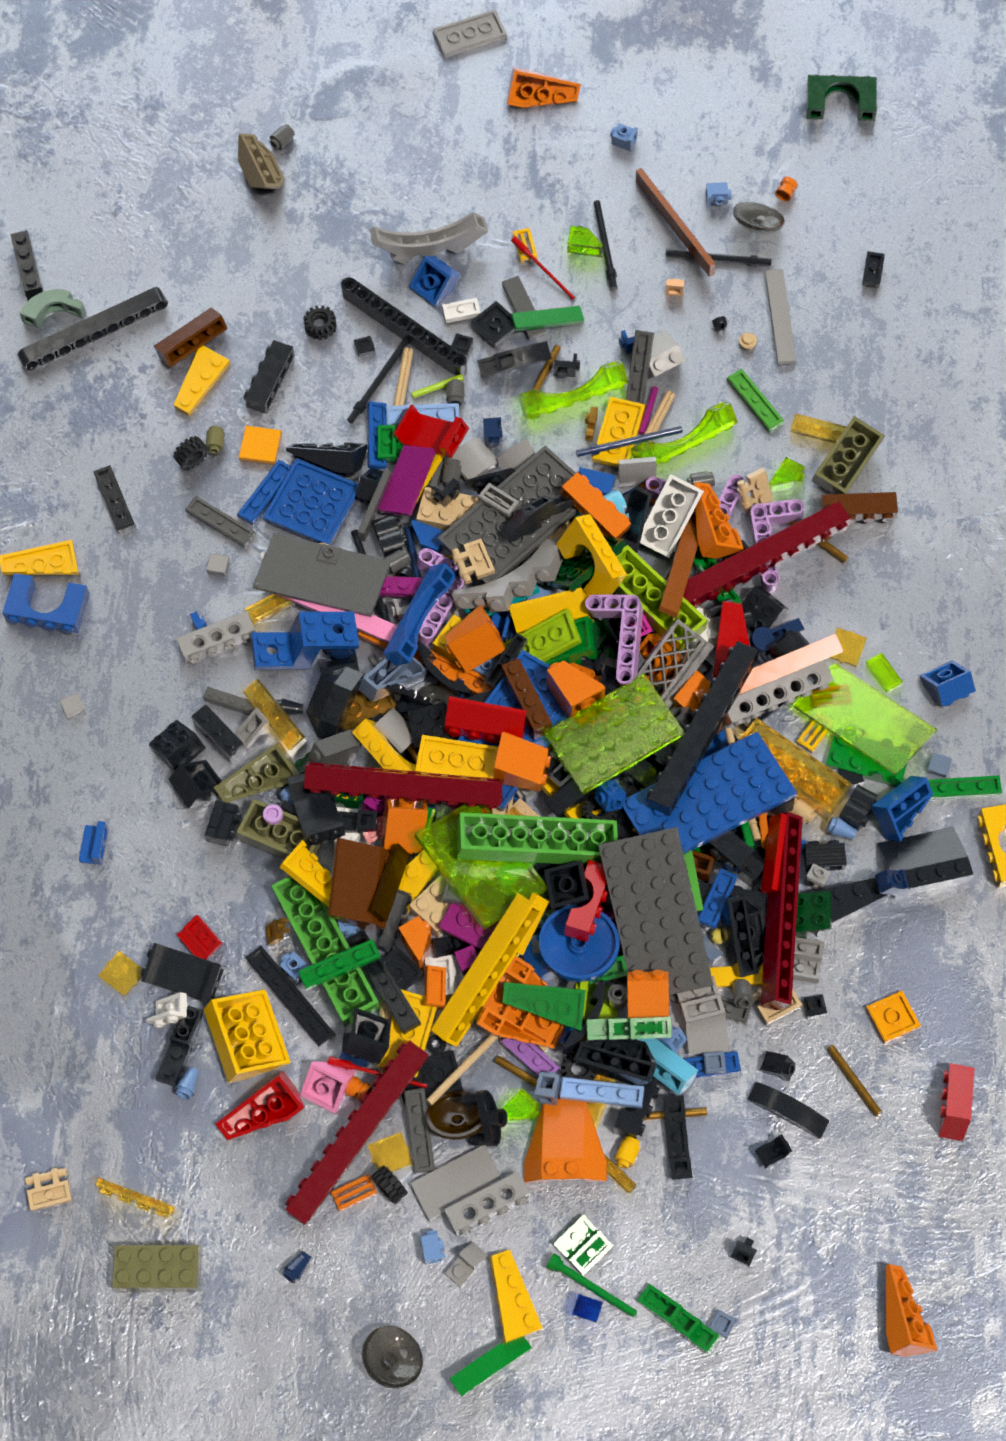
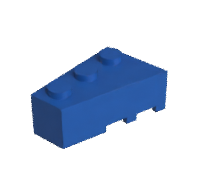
M908 777L871 806L885 839L901 842L904 838L903 833L905 830L913 825L914 822L912 820L917 813L922 812L933 796L926 777Z

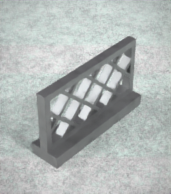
M675 618L638 669L636 685L660 704L670 708L673 704V698L700 667L714 646L678 618ZM677 625L683 628V636L674 637V629ZM695 637L699 640L694 648L688 647V638ZM684 639L685 649L676 651L675 640ZM671 641L672 652L663 653V644ZM685 652L686 660L683 663L677 664L676 654ZM673 655V665L664 666L663 656ZM660 657L661 667L652 668L651 661L653 658ZM674 668L675 675L672 679H666L665 669ZM661 670L662 680L653 682L652 672ZM643 673H648L649 683L642 684L638 679ZM663 683V691L658 696L654 693L653 685Z

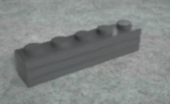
M208 686L203 696L205 702L248 716L255 708H258L262 713L264 710L261 703Z

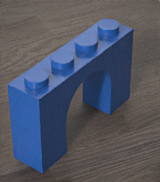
M14 573L2 612L8 623L14 625L18 623L25 624L32 628L38 626L49 631L54 629L61 630L67 634H72V632L79 633L90 595L87 585L68 582L61 605L54 611L40 613L33 610L30 606L36 586L33 577Z

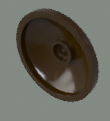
M448 1092L443 1094L432 1106L429 1105L426 1111V1121L429 1129L437 1136L450 1140L465 1139L478 1133L482 1129L478 1106H463L461 1102V1096L464 1093L471 1092Z

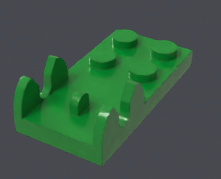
M589 616L574 620L582 643L546 661V664L551 666L556 662L568 661L580 665L582 661L581 656H586L589 659L597 658L592 631L594 623Z
M835 730L825 767L838 771L840 769L860 774L865 779L897 787L903 781L911 748L906 744L894 747L889 739L882 740L879 743Z

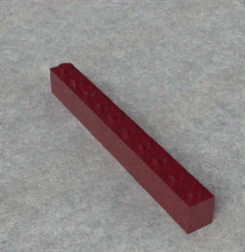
M840 501L689 578L683 597L697 609L707 600L712 601L719 594L733 590L736 585L747 583L753 576L764 574L769 568L781 565L788 558H795L801 551L812 549L817 543L829 540L838 532H845L849 528L851 518Z
M308 762L305 765L304 789H309L310 792L314 793L327 790L330 794L348 792L350 796L368 794V797L379 798L380 795H383L392 800L405 797L408 801L427 799L428 803H438L439 800L446 801V804L458 805V802H461L471 807L484 804L486 808H497V806H501L503 801L504 779Z
M787 811L783 813L787 815L778 891L768 893L761 1006L774 1010H780L792 1005L803 817Z
M410 1040L400 1045L396 1051L398 1056L395 1060L390 1059L384 1067L387 1070L385 1074L375 1079L372 1084L374 1089L370 1094L365 1093L360 1100L362 1104L358 1110L354 1109L348 1116L349 1123L347 1126L340 1127L335 1134L337 1137L333 1145L329 1143L322 1152L325 1156L321 1161L316 1160L311 1167L312 1173L309 1178L304 1177L298 1185L300 1189L295 1196L292 1194L286 1201L285 1205L287 1208L285 1210L303 1224H308L428 1059L429 1054Z

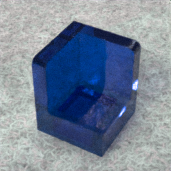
M578 1294L572 1318L577 1320L582 1318L596 1323L603 1302Z

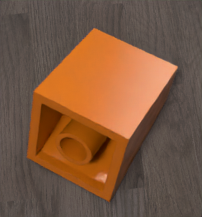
M482 605L474 609L445 636L447 641L445 644L446 649L450 654L453 653L456 658L454 660L459 668L463 667L466 673L506 650L500 632Z
M562 661L560 663H553L547 669V687L571 722L604 704V685L574 666Z
M696 670L673 698V707H690L692 712L696 708L699 709L700 706L694 693L709 687L710 682Z
M502 732L494 765V778L504 779V785L540 792L541 786L546 785L547 774H544L545 768H549L551 756H548V748Z
M385 796L382 829L383 848L391 851L393 844H399L409 854L421 853L423 851L428 816L425 799L408 801L405 797H399L398 800H392Z
M634 970L628 972V1018L670 1017L669 971L654 970L652 972H643L642 970Z

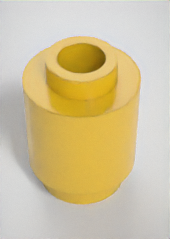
M625 1136L624 1140H621L614 1158L619 1167L623 1169L634 1167L640 1151V1142L637 1139Z

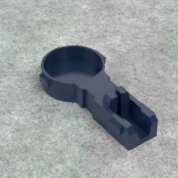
M799 618L782 624L776 629L760 627L753 630V634L750 637V645L757 649L759 654L768 655L771 653L769 647L775 642L782 640L783 635L788 630L792 629L802 633L805 628Z

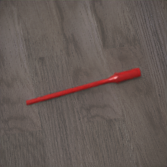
M516 236L511 239V242L523 255L529 256L572 300L575 299L531 254L529 247H526Z
M329 1056L327 1063L347 1069V1071L356 1069L378 1076L385 1074L357 1066L350 1062V1060L346 1061ZM412 1080L409 1083L419 1087L427 1088V1084L420 1083L417 1081Z

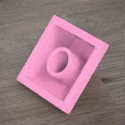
M312 1062L300 1096L336 1114L346 1097V1088L352 1077L355 1076L356 1070L351 1069L347 1071V1069L327 1064L328 1062Z

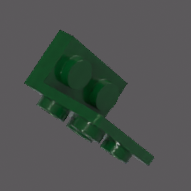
M822 891L798 894L796 937L807 939V932L831 930V892Z

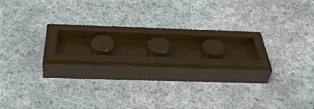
M393 844L370 910L382 922L388 921L410 856L399 844Z

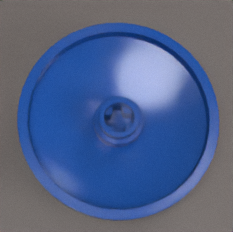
M572 905L557 910L544 922L539 935V952L544 964L555 975L574 982L591 981L601 977L614 965L619 953L620 940L617 928L612 920L603 912L600 919L596 918L595 924H597L595 934L594 936L590 935L588 942L565 935V925L571 908H580L585 905Z

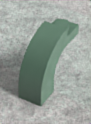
M54 289L41 292L32 297L20 311V316L23 323L39 329L44 319L54 312L62 311L84 318L86 310L80 300L73 299L70 291Z

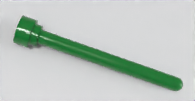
M555 1253L552 1255L546 1266L547 1269L557 1273L560 1271L629 1316L635 1317L637 1315L636 1309L563 1264L562 1257Z

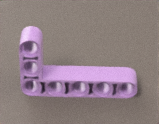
M737 474L729 478L719 498L721 502L719 507L724 514H728L729 518H731L741 498L737 488L732 486L738 485V481L744 480L742 476ZM655 476L647 479L645 490L652 494L651 499L657 500L666 480ZM650 486H655L657 489H651Z
M793 499L754 505L751 508L750 514L754 545L772 536L770 526L789 524L791 521H801L804 513L803 502ZM760 514L762 517H756L755 515ZM773 566L764 574L759 575L761 587L766 591L774 593L778 589L779 573L777 567ZM772 580L774 583H767L766 581Z
M424 548L419 552L416 565L420 571L427 573L430 566L446 563L459 575V568L454 564L453 560L428 548ZM456 577L449 590L463 589L465 586L464 580ZM447 591L429 611L420 628L417 642L421 641L426 647L433 643L455 604L451 592ZM423 633L429 634L430 637L424 636Z
M591 595L586 599L585 606L592 617L621 618L616 679L624 690H631L637 683L643 606L635 595ZM599 604L597 608L592 609L593 605ZM618 604L616 608L610 609L612 605ZM637 604L634 609H629L631 605ZM635 622L634 626L627 627L629 623ZM634 640L632 644L626 645L627 641ZM627 658H632L629 663H624ZM631 676L629 680L622 681L624 677Z

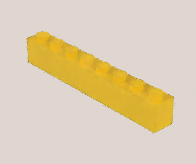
M518 893L436 1020L431 1031L444 1041L458 1047L544 912V909Z

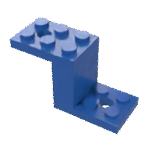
M354 611L298 612L289 632H252L250 635L254 670L310 669L320 649H358L359 647ZM333 627L340 628L342 630V633H335L333 631ZM267 648H274L276 654H270Z

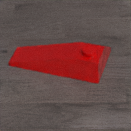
M723 601L713 678H717L719 667L722 662H726L731 646L734 647L737 641L750 646L741 603Z
M282 1071L215 1123V1125L225 1138L230 1140L252 1131L287 1121L304 1109L305 1106L296 1086L286 1073Z

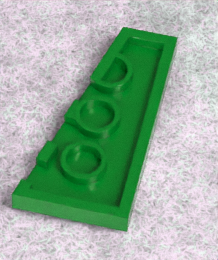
M504 982L502 1003L582 1031L586 990Z

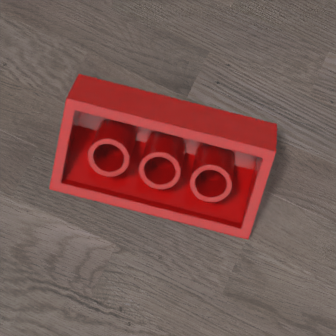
M449 696L445 733L453 737L465 736L471 740L482 739L492 744L500 743L502 732L523 739L526 729L527 710Z

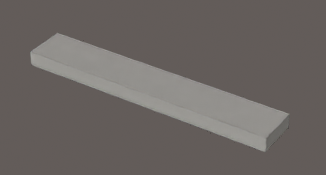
M783 269L765 271L777 364H796Z

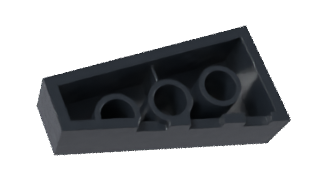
M875 878L811 891L831 892V929L887 902L890 897L887 894H880ZM825 931L815 932L816 937L823 934V932Z

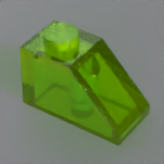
M570 226L567 253L602 258L603 244L590 229L582 226Z
M785 457L769 483L771 494L794 490L798 483L802 484L806 477V474H804L805 466Z
M523 1088L503 1107L508 1115L507 1124H526L529 1120L533 1122L540 1114V1104Z

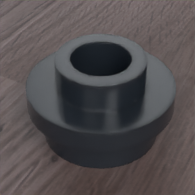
M434 1034L428 1038L426 1047L430 1053L435 1055L443 1053L447 1044L446 1041ZM439 1042L440 1046L438 1048H434L433 1043Z

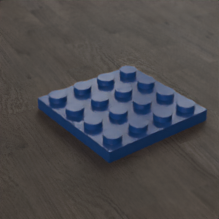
M296 458L264 514L263 520L316 543H326L331 546L357 499L356 494L359 483Z

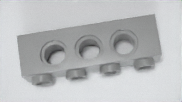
M245 611L179 636L176 639L187 665L189 663H197L202 658L208 656H215L223 650H231L236 645L251 642L250 635L252 632H255L248 612ZM233 631H239L237 634H231ZM217 637L221 638L219 641H213ZM203 644L201 648H196L197 645Z
M519 1171L444 1209L456 1236L459 1234L463 1236L473 1230L472 1227L478 1224L483 1226L489 1223L491 1217L497 1214L498 1216L506 1214L510 1211V1207L514 1205L518 1207L528 1202L527 1198L530 1197V1192ZM504 1191H510L513 1196L509 1200H504L501 1194ZM485 1201H492L494 1207L490 1210L484 1209L482 1205ZM472 1210L476 1215L473 1219H466L464 1213Z

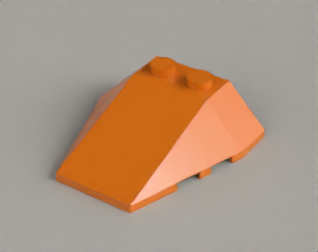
M515 956L480 1010L476 1025L496 1036L554 1049L566 1025L502 1003L504 982L538 986L548 985L544 980L540 979L530 964Z
M558 1099L557 1106L543 1104L524 1161V1182L545 1183L548 1180L607 1182V1160L587 1102Z

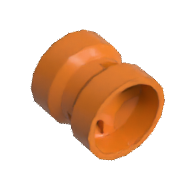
M783 177L780 186L775 191L776 197L785 202L790 201L793 192L798 187V183L791 177Z
M353 1076L346 1088L345 1095L357 1097V1100L360 1102L366 1092L371 1093L373 1086L368 1082L363 1083L360 1078Z

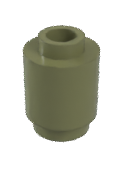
M219 426L209 427L206 433L205 445L211 454H219L224 448L225 433L223 428Z

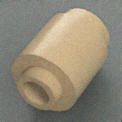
M795 797L793 811L789 812L802 816L803 825L806 823L810 824L816 817L814 814L815 809L801 798Z

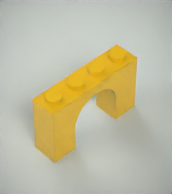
M591 515L575 517L556 545L565 559L579 556L587 547L594 558L595 571L592 579L583 590L588 597L591 595H612L627 574Z
M364 719L352 731L382 768L415 771L416 764L408 762L389 744L390 741L374 726L377 722Z
M1006 804L981 808L977 816L978 827H981L983 832L982 842L984 846H987L988 850L987 860L989 864H992L993 868L992 879L994 882H997L998 888L1006 887V853L1001 849L998 839L999 834L1006 830Z

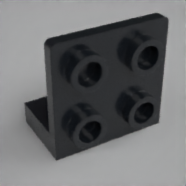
M508 468L467 479V484L477 494H480L488 483L497 487L515 470Z
M754 586L741 603L743 612L750 610L755 626L748 628L752 632L760 627L770 629L780 615H785L789 611V608L761 586Z
M387 684L386 686L388 690L400 696L395 710L405 720L409 721L408 711L433 705L429 702L430 699L428 697L420 695L421 693L413 689L405 690V687L398 684L394 686Z
M178 720L169 724L162 733L154 737L149 743L153 750L166 759L174 771L180 764L190 763L206 749L197 734Z

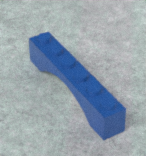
M446 563L430 566L383 652V655L395 666L411 662L418 649V634L423 621L436 602L450 589L457 576Z

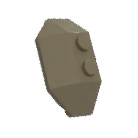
M240 133L238 136V163L250 187L279 189L285 178L272 152L262 142L257 140L258 138L254 134Z

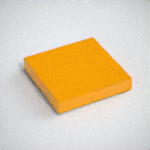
M246 426L239 460L275 465L282 431Z
M899 991L865 1008L884 1044L921 1027L903 991Z

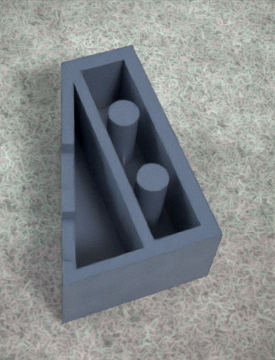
M386 657L363 677L358 690L374 702L394 694L386 688L387 684L391 686L398 684L405 688L411 687L424 681L428 669L414 657L410 663L396 666Z

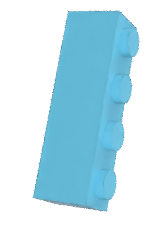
M656 1038L637 1039L647 1043L657 1063L653 1074L655 1078L678 1095L692 1084L698 1072L695 1067Z

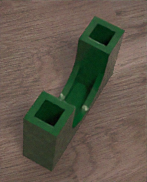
M808 75L806 83V119L823 120L825 99L830 94L843 92L851 95L856 100L858 121H875L877 113V77Z

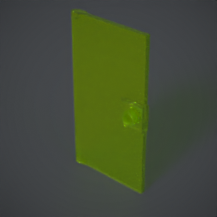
M836 662L833 663L829 670L834 681L828 683L829 687L818 691V688L811 690L813 694L804 698L801 697L793 707L833 733L849 746L854 747L896 775L922 746L934 736L938 729Z

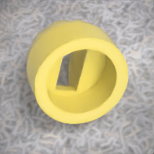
M722 927L712 930L710 935H713V938H710L711 941L715 944L724 943Z

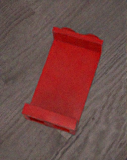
M410 405L393 435L401 445L434 448L436 454L452 458L468 432L469 427L460 417H455L454 421L450 422L420 414L414 405Z

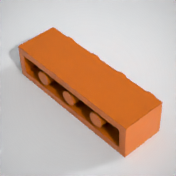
M577 472L561 487L560 494L571 499L572 505L582 515L590 514L604 536L620 538L629 530L631 525L629 518L625 514H621L612 501H607L603 497L602 492L590 484L586 476L580 475Z

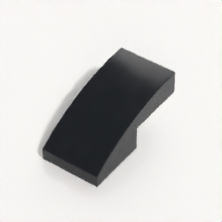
M378 811L338 812L341 822L344 823L345 833L376 831Z
M454 936L434 938L431 941L435 958L448 955L455 956L454 952L471 946Z

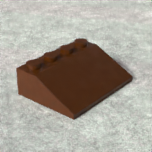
M337 838L328 916L366 931L386 929V922L380 921L370 910L391 851L379 846Z

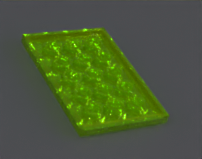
M645 673L633 679L630 684L623 685L592 705H589L584 710L579 711L573 717L567 718L552 727V729L544 732L583 795L685 735L684 730Z
M464 804L416 832L414 837L483 930L502 919L518 893L529 899L532 892L540 896L548 888L529 862L457 859L456 822L460 812L492 814L484 804H478L476 807Z

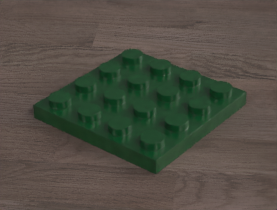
M604 536L615 556L621 554L622 549L627 546L624 539ZM585 547L579 556L563 558L555 581L537 582L536 584L564 591L570 590L571 592L581 588L586 580H590L593 577L595 571L594 558L590 550Z

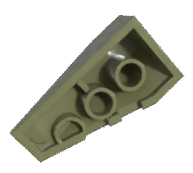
M278 742L216 785L214 789L223 802L228 803L283 787L288 783L287 778L297 776L299 773L291 756L281 742Z

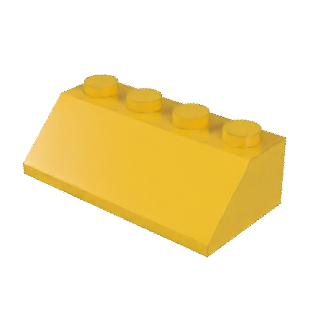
M577 588L574 592L569 590L511 604L509 608L518 634L525 632L567 608L571 611L574 620L589 616L594 623V618L585 606V601L588 597L582 588Z

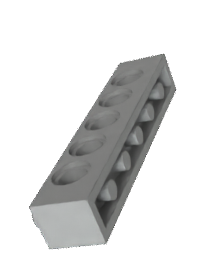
M822 660L738 695L724 719L726 725L733 723L735 727L744 723V718L750 716L752 720L761 716V711L767 709L768 712L778 709V704L782 702L787 705L796 701L794 697L801 695L804 698L813 694L811 691L818 688V691L828 688V683L834 681L826 661ZM808 676L813 678V685L808 682ZM791 683L796 685V692L791 689ZM774 690L780 693L779 699L774 696ZM757 697H760L763 700L762 706L758 705L756 701ZM740 704L746 707L745 713L740 711Z

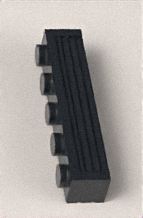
M516 633L484 680L486 686L495 689L503 678L501 665L511 662L518 657L528 643L527 638Z
M398 889L388 921L386 922V929H384L377 947L378 949L390 952L395 948V939L399 937L398 927L403 925V917L408 912V903L410 904L412 901L411 893Z

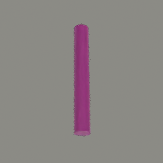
M656 386L651 388L638 431L639 435H643L647 429L659 390Z

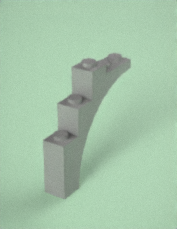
M472 212L452 224L437 229L409 233L388 231L374 226L370 229L373 245L390 252V256L394 261L406 264L418 254L422 256H436L444 249L458 254L488 233L485 218Z
M559 539L546 540L523 565L497 580L479 586L454 590L452 596L456 608L471 609L482 605L483 608H489L490 612L508 611L514 597L532 596L537 582L555 581L564 558L556 545Z

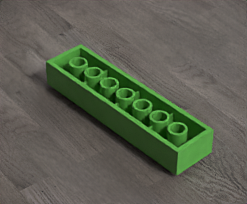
M460 812L456 822L457 859L568 864L582 860L583 865H587L589 859L602 863L599 844L618 840L617 820Z
M291 876L271 885L274 895L287 919H289V923L311 965L350 949L335 919L328 916V906ZM361 968L322 984L344 1028L347 1027L354 1007L369 1013L380 1009L379 1002Z

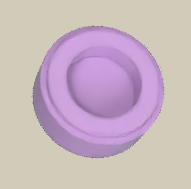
M272 804L264 809L263 817L267 824L277 825L283 819V812L278 805Z

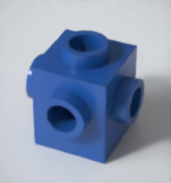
M615 780L597 782L594 799L605 811L623 809L622 805L624 804V799H626V792Z

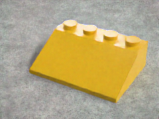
M266 989L212 999L203 1009L228 1083L246 1080L291 1063Z

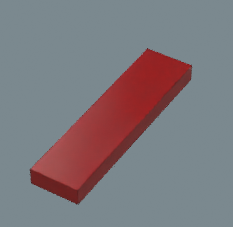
M783 813L770 817L761 892L765 894L778 891L787 815Z

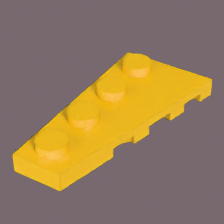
M511 1250L492 1255L489 1260L493 1285L496 1288L497 1295L495 1297L496 1303L499 1306V1321L503 1331V1344L538 1332L543 1327Z

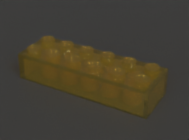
M756 717L739 740L758 732L796 790V798H801L815 809L817 815L827 821L850 792L852 783Z

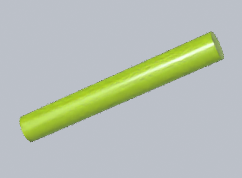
M459 374L411 392L412 398L415 399L445 388L447 382L452 379L464 381L463 376Z

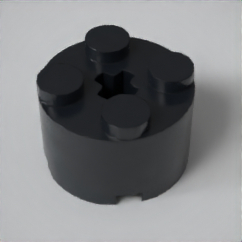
M790 629L783 635V639L780 642H775L769 647L770 657L776 659L810 643L799 631Z

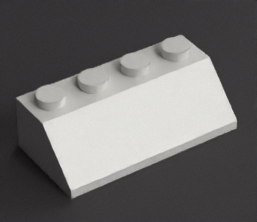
M670 474L644 524L640 543L670 558L704 491Z

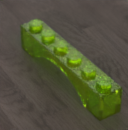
M615 360L601 365L597 373L588 382L572 391L547 393L532 389L518 394L523 415L528 419H536L540 417V414L556 412L557 408L570 407L574 405V402L587 401L591 399V396L604 395L611 389H621L625 384H628V378L624 363L620 360Z
M723 400L709 407L699 424L691 432L679 439L665 443L644 441L632 447L630 450L633 458L655 457L656 465L667 463L672 457L684 454L687 449L701 445L702 441L715 438L719 432L732 429L733 425L738 423L732 404Z

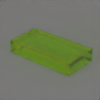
M883 653L866 661L867 667L886 694L903 685L902 679Z

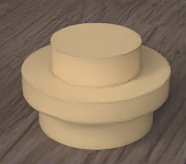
M744 333L739 338V344L744 350H751L756 346L757 338L752 333Z

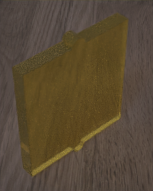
M837 627L835 634L843 652L828 658L840 661V664L845 663L857 667L867 637L855 634L854 631L849 632Z
M119 951L111 961L107 962V966L98 977L126 997L142 978V967Z
M402 1132L368 1145L373 1158L372 1163L375 1164L377 1170L385 1165L393 1173L414 1164L409 1153L410 1147L406 1145Z

